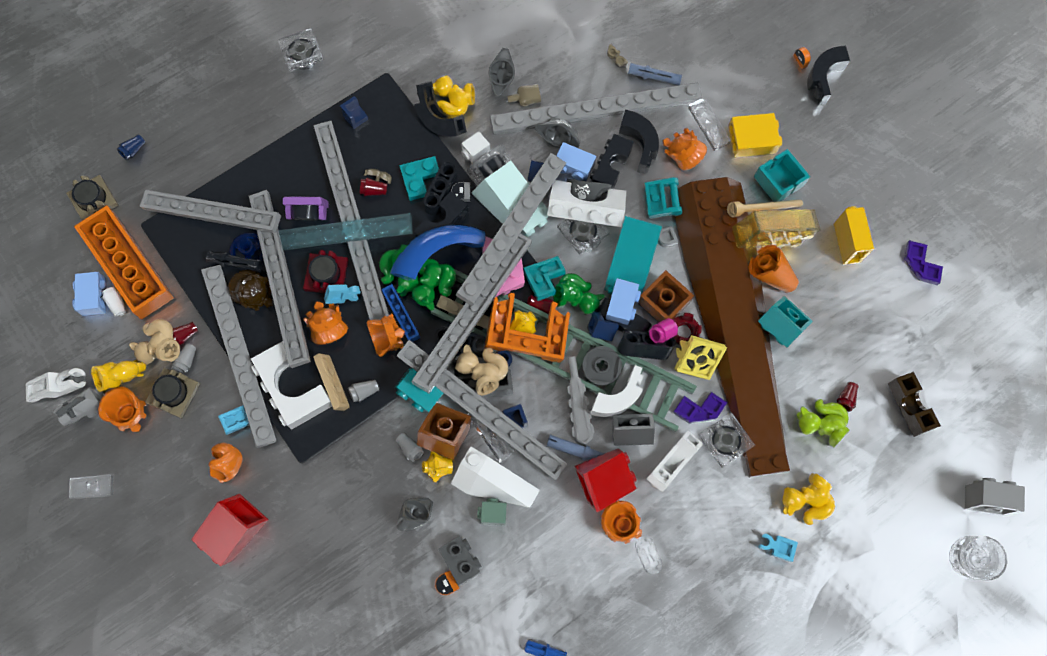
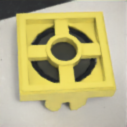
M691 335L689 340L680 341L682 348H676V355L679 360L674 368L677 372L710 380L727 347L724 344Z

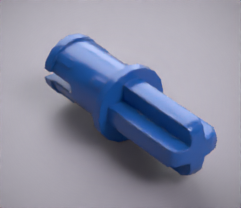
M528 640L525 645V652L535 656H567V652L549 647L550 644L546 646Z

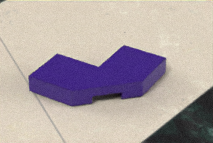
M909 240L906 245L904 260L919 281L939 285L941 283L943 266L925 262L928 245Z
M710 392L700 407L684 396L673 413L689 424L716 420L727 402L713 392Z

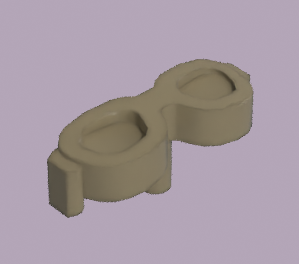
M610 44L607 52L608 57L616 59V66H626L628 61L620 56V51H617Z
M377 169L365 170L364 176L367 174L376 176L375 181H379L382 178L388 181V184L391 183L392 177L390 174Z

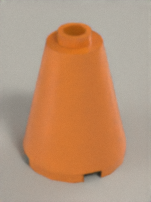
M767 245L757 251L759 254L755 258H751L748 268L749 273L754 278L785 293H790L797 288L798 278L779 247Z

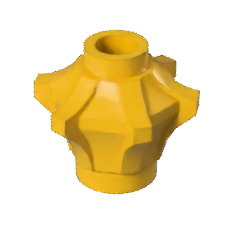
M518 310L514 313L510 329L533 334L536 332L535 321L537 318L531 311L527 313Z
M431 451L429 458L422 462V471L427 473L433 483H435L442 476L452 474V459Z

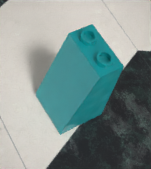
M625 216L604 291L612 295L616 279L618 278L639 284L638 291H641V294L643 293L662 226Z

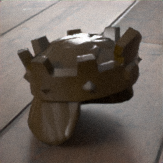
M243 270L236 273L230 280L228 290L230 297L235 303L243 305L245 308H252L255 311L260 310L259 307L263 305L267 308L273 306V299L270 298L272 292L267 277H262L254 270Z

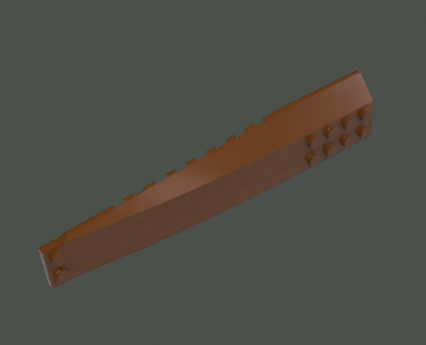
M729 177L689 182L678 188L682 214L674 216L683 260L689 280L693 286L695 299H697L700 316H702L705 333H707L710 341L724 344L727 347L716 369H718L721 378L720 382L722 388H724L725 399L731 411L734 428L741 437L740 448L743 457L746 459L749 478L789 472L790 468L786 455L769 332L765 331L761 323L758 322L766 313L762 283L749 273L748 268L751 258L757 256L748 212H744L739 217H730L727 211L730 202L739 201L746 205L741 182Z

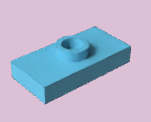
M244 405L218 416L226 435L250 425Z

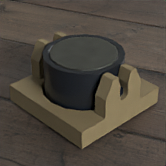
M101 175L91 180L88 176H80L82 181L73 180L72 185L74 188L66 193L82 221L106 205L111 210L119 206Z
M163 368L158 379L154 382L145 403L182 419L200 383L173 369Z

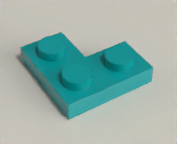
M435 156L400 165L410 201L425 196L427 191L423 180L435 177L439 170Z
M559 256L523 268V272L538 301L556 295V290L550 280L566 274Z

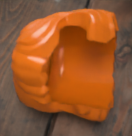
M218 443L211 448V454L216 459H212L208 465L210 467V476L223 483L230 481L236 476L243 458L241 452L233 445Z

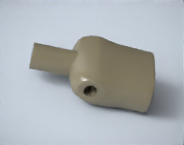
M538 84L520 86L517 94L507 96L508 103L519 101L521 106L526 107L541 102Z

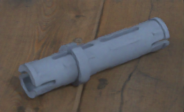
M630 63L628 74L641 76L643 79H654L677 86L680 85L682 74L650 68L649 65L641 66Z
M551 434L546 447L580 457L583 461L605 454L590 449L588 445L584 447Z

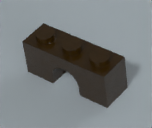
M914 372L900 376L888 383L913 437L941 426L933 409H926L922 405L919 392L923 389Z

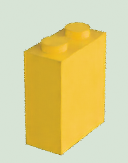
M774 113L731 118L728 128L734 158L776 154L780 146H782V137L779 136L778 132L779 122L776 120Z
M856 206L846 208L833 224L843 265L861 263L874 250L864 207L857 208Z

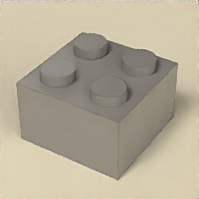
M982 478V481H973L972 484L965 485V509L1004 516L1025 511V486L1016 485V482L1013 481L996 482L994 478Z

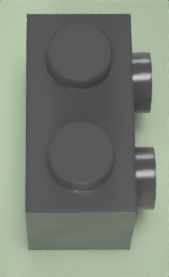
M653 414L613 415L612 432L614 446L654 445L655 426Z
M458 536L438 548L458 586L481 574L479 569L482 566L477 557L472 558L468 552L471 550V547L466 538L462 540Z

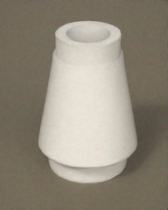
M110 287L102 291V299L115 317L126 313L123 298L116 287Z

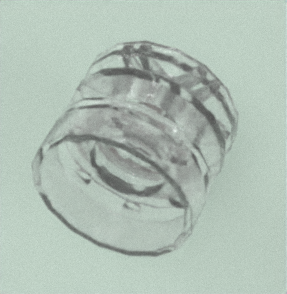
M964 536L957 539L949 551V561L953 570L966 579L994 580L1005 572L1008 564L1007 553L1004 547L996 539L989 536Z

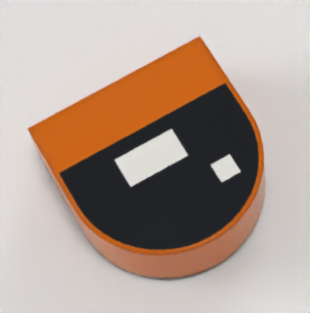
M805 47L797 49L793 55L801 69L809 65L811 56Z
M450 570L436 579V590L442 595H450L460 589Z

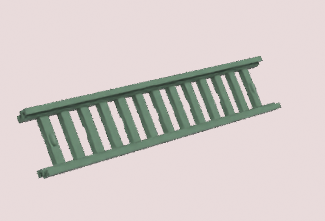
M455 270L456 281L463 284L468 275ZM501 294L497 296L498 302L507 300L508 295L503 296ZM457 297L455 300V302H458L460 304H463L464 302L459 297ZM514 298L513 309L515 310L511 316V322L514 319V313L520 310L527 313L531 311L537 318L535 328L539 321L547 324L549 314ZM437 308L431 311V314L450 323L457 316L450 312L447 314ZM570 324L568 325L565 354L573 338L584 342L576 357L578 371L590 346L594 348L607 346L612 348L620 357L622 369L625 363L632 366L637 365L642 367L640 374L644 371L653 376L640 406L633 404L629 410L637 414H653L647 411V408L660 380L671 384L658 414H653L654 422L674 432L678 430V425L664 418L678 388L693 394L697 388L696 385L638 357L624 356L618 351L617 347L599 338L591 337L590 334ZM474 327L471 333L486 337L487 329L483 328V330ZM510 351L569 381L571 379L570 372L568 373L559 368L561 362H552L550 364L538 356ZM603 360L599 364H596V366L599 367V371L601 370L605 362ZM618 378L613 383L606 385L604 390L595 386L588 379L587 381L581 379V382L585 384L586 389L596 394L600 392L606 395H614L611 392Z

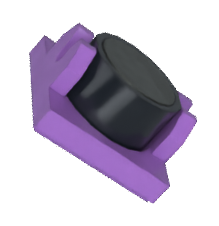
M321 197L283 198L286 219L302 221L326 220L327 208H329V202Z

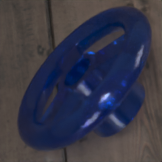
M245 233L238 236L232 242L229 253L236 256L235 250L238 248L240 253L246 258H251L254 251L261 248L258 235ZM249 239H255L258 242L253 244L252 241ZM262 251L257 260L264 261Z

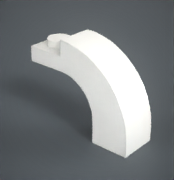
M687 431L652 471L647 480L650 481L654 488L663 492L703 443L691 432Z

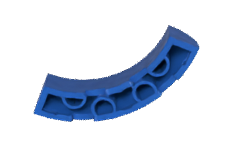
M447 225L426 231L412 240L404 251L399 254L390 274L404 280H416L422 265L436 251L450 244H461L472 248L484 247L485 232L464 225Z

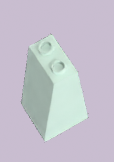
M509 161L485 178L471 193L503 224L529 184L512 161ZM542 201L522 230V235L529 237L535 232L534 228L536 226L541 228L548 222L546 219L549 217L547 216L548 209Z

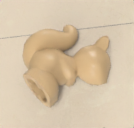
M156 319L143 326L144 334L151 337L150 342L129 343V347L134 351L135 358L146 365L152 363L156 358L162 361L173 362L180 354V346L173 338V327L168 321L163 319Z
M466 344L463 348V353L457 359L455 369L462 374L472 373L473 380H477L476 391L478 395L483 396L492 393L499 387V381L508 372L506 359L500 354L493 353V349L488 347L482 353L486 363H479L477 356L471 352L470 346Z

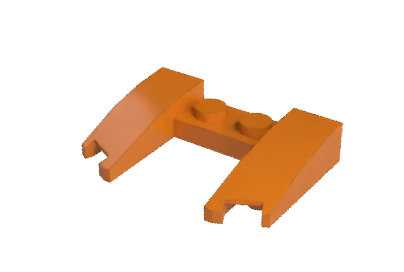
M515 293L508 294V299L498 302L497 297L494 298L484 348L489 347L497 351L508 350L538 356L542 360L557 363L564 360L570 317L569 312L565 316L555 309L558 304L552 301L545 336L510 329Z

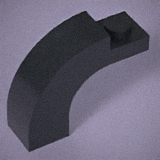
M846 45L833 47L823 52L810 70L807 87L808 90H814V96L818 100L819 105L826 104L831 96L827 74L845 70L850 62Z
M432 81L416 85L420 102L414 104L419 118L429 130L444 137L459 136L467 132L463 114L448 115L439 108Z
M625 109L619 134L630 136L641 145L642 157L637 172L644 174L646 167L650 168L652 159L656 160L659 150V137L655 127L648 119L641 114Z

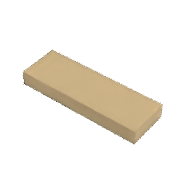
M319 353L313 356L333 409L345 411L350 408L331 357Z

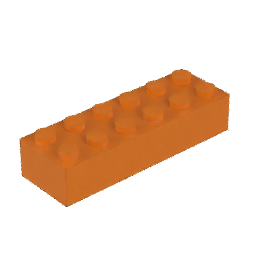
M108 205L74 226L131 311L141 320L174 299L122 222Z

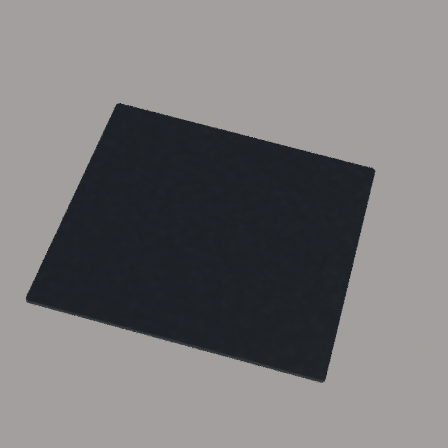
M384 73L185 196L251 208L249 196L267 190L270 194L274 212L281 215L278 231L311 362L294 368L287 367L279 377V391L287 397L301 396L319 385H322L326 391L313 357L318 353L325 354L331 357L350 407L342 411L334 410L332 406L291 430L287 425L283 426L278 417L281 413L278 408L274 409L269 399L272 397L269 392L265 393L260 384L263 380L260 375L256 376L269 418L299 463H305L400 396L396 394L398 390L395 386L408 369L412 368L397 357L402 348L396 351L390 350L382 357H379L376 353L367 326V321L370 320L314 125L332 121L381 289L392 284L395 290H397L399 278L395 276L390 284L381 282V278L385 276L379 267L382 255L389 250L400 249L401 245L408 246L415 239L414 230L425 218L433 223H440L445 219V216L440 212L436 215H430L425 211L424 197L409 200L400 165L435 156L439 168L444 162H453L457 168L458 178L456 183L470 182V202H466L469 214L464 221H460L457 225L482 230L485 232V236L491 239L495 237L503 225L473 196L471 192L477 185L438 135L423 124L416 112L415 106L389 73ZM354 96L357 98L359 106L368 116V120L355 129L343 117L340 105ZM377 169L390 174L392 177L390 184L382 178L379 179V182L387 184L386 195L364 196V194H360L361 179L369 178L376 180L374 175L367 174L364 176L365 170ZM448 171L445 174L450 175L453 172ZM434 177L423 180L426 191L430 187ZM442 186L437 188V190L444 189ZM321 197L329 202L326 220L302 221L286 219L283 198ZM430 202L428 205L433 206L436 202ZM157 213L144 221L141 227L227 354L201 270L219 265L206 262L208 251L222 254L227 252L233 256L262 260L263 268L258 273L262 277L268 278L257 230ZM450 244L436 251L428 259L436 260L439 264L450 265L455 270L469 276L483 255L482 247L472 248L461 244ZM320 250H324L326 254L332 251L339 257H347L348 264L344 285H347V288L359 286L360 294H357V301L345 299V303L334 304L335 308L339 305L342 321L348 326V330L342 338L323 345H318L311 341V331L309 327H306L307 323L303 320L305 317L308 319L306 313L309 311L313 314L317 311L314 308L316 302L323 303V308H329V304H326L324 300L325 293L309 292L303 289L310 253L319 254ZM528 250L522 257L523 268L537 263ZM221 266L227 287H229L230 280L236 273L248 270ZM524 274V286L517 290H512L510 293H515V299L527 304L529 296H535ZM456 281L450 289L452 290L451 295L447 298L455 301L457 298L456 294L462 283ZM439 286L433 289L435 293L434 308L448 314V311L437 307L441 297ZM408 292L404 297L397 293L420 336L413 343L430 355L437 345L435 339L436 329L441 326L449 327L452 323L431 314V310L426 306L417 304L411 298L412 292ZM384 297L389 315L391 313L393 314L386 298ZM232 300L250 359L283 341L274 300L273 306L267 308L263 305L259 307L260 310L258 311L249 307L245 308L243 305H239ZM493 301L484 313L488 317L491 314ZM394 315L393 317H394V319L396 320L397 325L399 326V328H401L400 325H399V323H398V321H397V319H396V317H395V315ZM478 325L475 326L476 328L483 330V327H480ZM404 334L401 340L405 346L408 340ZM457 352L454 358L458 357L462 353ZM376 380L379 391H376L361 402L352 401L348 387L355 383Z

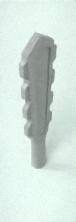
M572 356L568 357L571 379L570 385L567 387L568 393L571 395L569 399V407L572 408L570 417L574 423L572 436L575 437V441L586 446L593 439L595 431L593 424L590 423L592 418L590 410L587 409L589 404L588 397L584 396L586 391L585 384L581 382L578 376L576 357Z

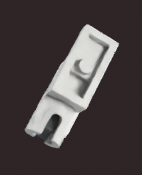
M79 368L65 370L61 373L47 372L25 383L26 402L34 403L45 397L58 398L82 388L86 384L85 372Z

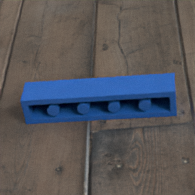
M391 284L381 289L400 327L405 331L404 334L407 340L412 342L420 338L419 333L393 285Z

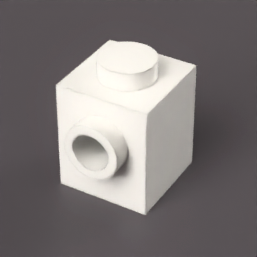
M477 132L461 143L463 157L467 161L470 160L472 164H475L490 153V144L480 132Z

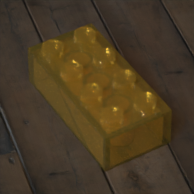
M815 209L753 211L732 227L737 247L746 248L747 250L756 247L763 248L767 245H775L779 248L785 246L798 247L802 245L803 241L813 238L814 234L821 230Z

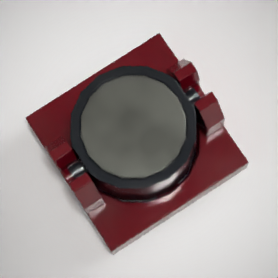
M320 250L319 254L310 253L303 287L304 291L326 293L328 285H344L348 258L339 257L332 251H329L328 254L324 250Z

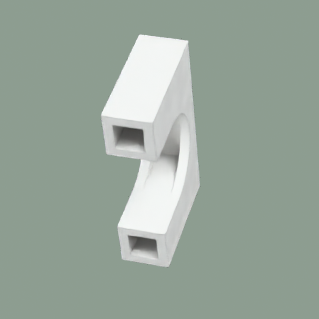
M555 180L552 185L547 216L622 227L625 214L626 191L609 189L605 200L590 202L578 199L571 194V182Z
M283 341L251 358L254 364L251 368L255 375H260L263 380L260 384L265 393H270L272 398L269 401L273 408H278L281 413L278 417L283 426L287 425L292 430L332 407L329 396L322 385L298 397H287L280 393L278 387L279 377L289 367Z

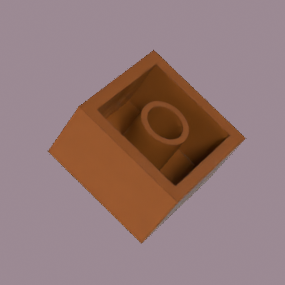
M665 270L640 295L637 303L655 320L661 322L667 318L672 320L676 318L690 304L694 295Z
M436 403L418 430L417 445L454 460L470 430L471 416Z

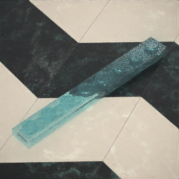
M410 213L278 230L283 250L413 234L412 216Z

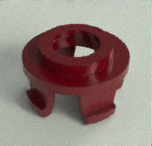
M684 313L673 319L677 327L687 326L691 331L688 338L681 337L678 334L674 336L676 344L680 345L681 340H689L691 335L700 336L702 325H699L694 319V314Z

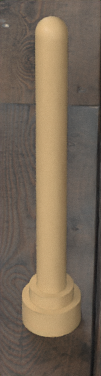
M789 200L746 205L737 201L730 202L727 211L730 217H739L744 212L801 207L803 201Z

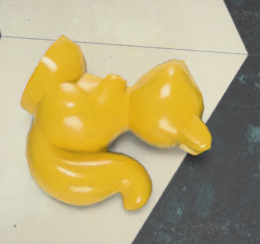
M448 75L438 78L433 83L435 95L441 97L448 96L449 102L437 101L439 108L448 115H464L468 106L474 105L475 88L472 83H467L462 89L456 84L453 85L452 79Z
M137 359L134 361H122L117 364L108 362L103 365L93 366L91 368V375L96 389L102 392L108 388L119 387L121 383L130 382L135 377H143L144 373L141 372L146 370V364L139 362Z
M811 473L809 476V486L802 487L800 491L795 488L786 487L782 497L784 504L783 513L792 516L795 511L800 510L805 503L812 506L803 515V520L807 525H812L813 519L825 520L829 518L835 510V501L830 494L832 486L816 473Z

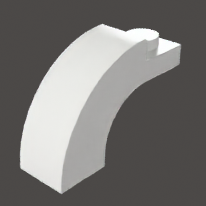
M637 365L633 367L626 387L622 392L615 395H606L599 392L590 414L610 417L629 409L639 398L643 390L636 386H639L643 379V374H640L642 367Z

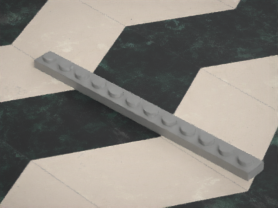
M697 82L491 115L490 119L493 134L496 135L536 128L538 123L548 122L554 118H560L570 123L624 114L625 109L638 112L700 102L702 95Z
M332 121L314 125L369 319L380 320V318L388 316L389 313Z

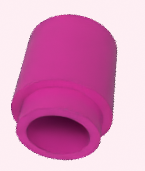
M667 318L653 325L649 331L651 340L655 343H663L676 336L678 333L677 324L672 319Z

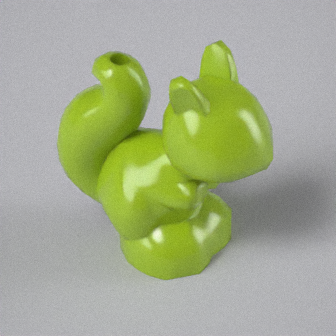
M818 399L814 407L818 413L825 416L822 419L815 413L809 412L805 407H801V412H798L796 416L799 419L798 425L805 435L812 434L818 430L819 435L829 436V444L834 448L850 431L846 427L849 420L848 412L838 403L823 404V400Z

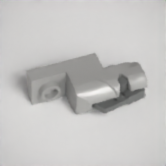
M89 387L55 408L53 412L57 414L59 422L64 426L73 424L84 416L91 418L98 413L101 398L112 388L99 392L97 389L94 390Z

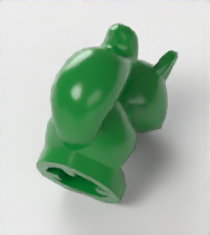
M401 245L400 249L389 250L382 255L379 262L380 270L385 275L381 278L382 283L390 284L394 280L395 275L390 274L397 257L404 251L407 245ZM418 276L416 280L398 278L397 293H400L402 297L406 296L408 292H412L414 288L421 285L420 278Z
M427 259L418 272L422 276L420 278L422 285L413 289L411 298L417 304L426 306L429 310L433 311L435 309L433 303L435 293L433 289L439 286V292L442 296H450L452 292L450 289L456 282V273L450 265L439 264L436 260Z
M568 273L563 275L559 283L556 284V295L553 296V302H556L558 304L557 307L560 308L564 307L567 302L571 306L579 304L581 311L588 315L598 310L600 301L605 298V295L590 293L589 291L592 288L590 282H585L577 274Z

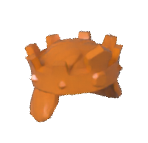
M684 128V133L682 134L674 133L675 138L672 141L669 138L662 140L663 146L668 148L664 152L675 160L678 167L683 171L694 168L703 160L707 153L706 145L697 139L693 130L689 131L688 128Z
M316 302L314 308L317 311L314 314L311 311L306 313L308 319L305 317L303 320L307 323L306 327H309L311 331V341L318 345L332 343L347 333L348 326L342 321L339 305L335 308L334 303L329 304V308H323V303Z
M392 313L380 318V320L367 321L370 336L379 357H382L390 350L396 351L404 347L401 338L404 336L405 331L399 328Z
M119 386L110 389L101 398L98 414L102 420L111 422L120 431L130 428L132 432H139L141 425L138 422L141 418H146L147 414L144 413V406L147 405L138 396H135L130 389Z
M616 501L602 512V529L611 541L627 544L634 537L638 539L642 536V530L640 529L641 518L636 513V508L630 502Z

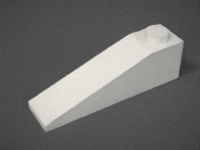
M473 447L469 448L451 482V485L468 495L486 499H499L502 502L527 508L531 507L540 491Z

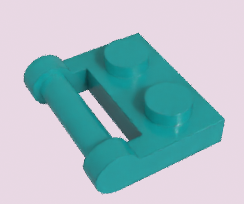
M673 177L645 182L650 219L682 214L677 188L679 185L678 178ZM664 187H670L672 207L667 208Z

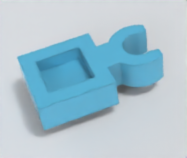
M328 285L324 296L325 303H345V299L357 301V294H360L359 286L347 288V285Z
M768 534L761 535L762 538L768 541L767 546L760 544L758 548L761 550L771 549V556L793 562L798 542L779 535L776 536L775 540Z

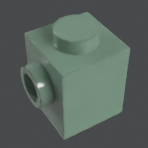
M488 498L486 502H482V507H478L477 519H481V524L506 525L507 503H501L499 499Z

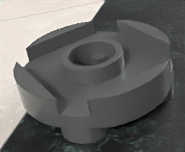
M598 346L585 355L582 368L585 377L591 383L604 386L613 383L619 377L622 370V361L612 348ZM603 360L605 365H608V368L599 371V367L596 364Z

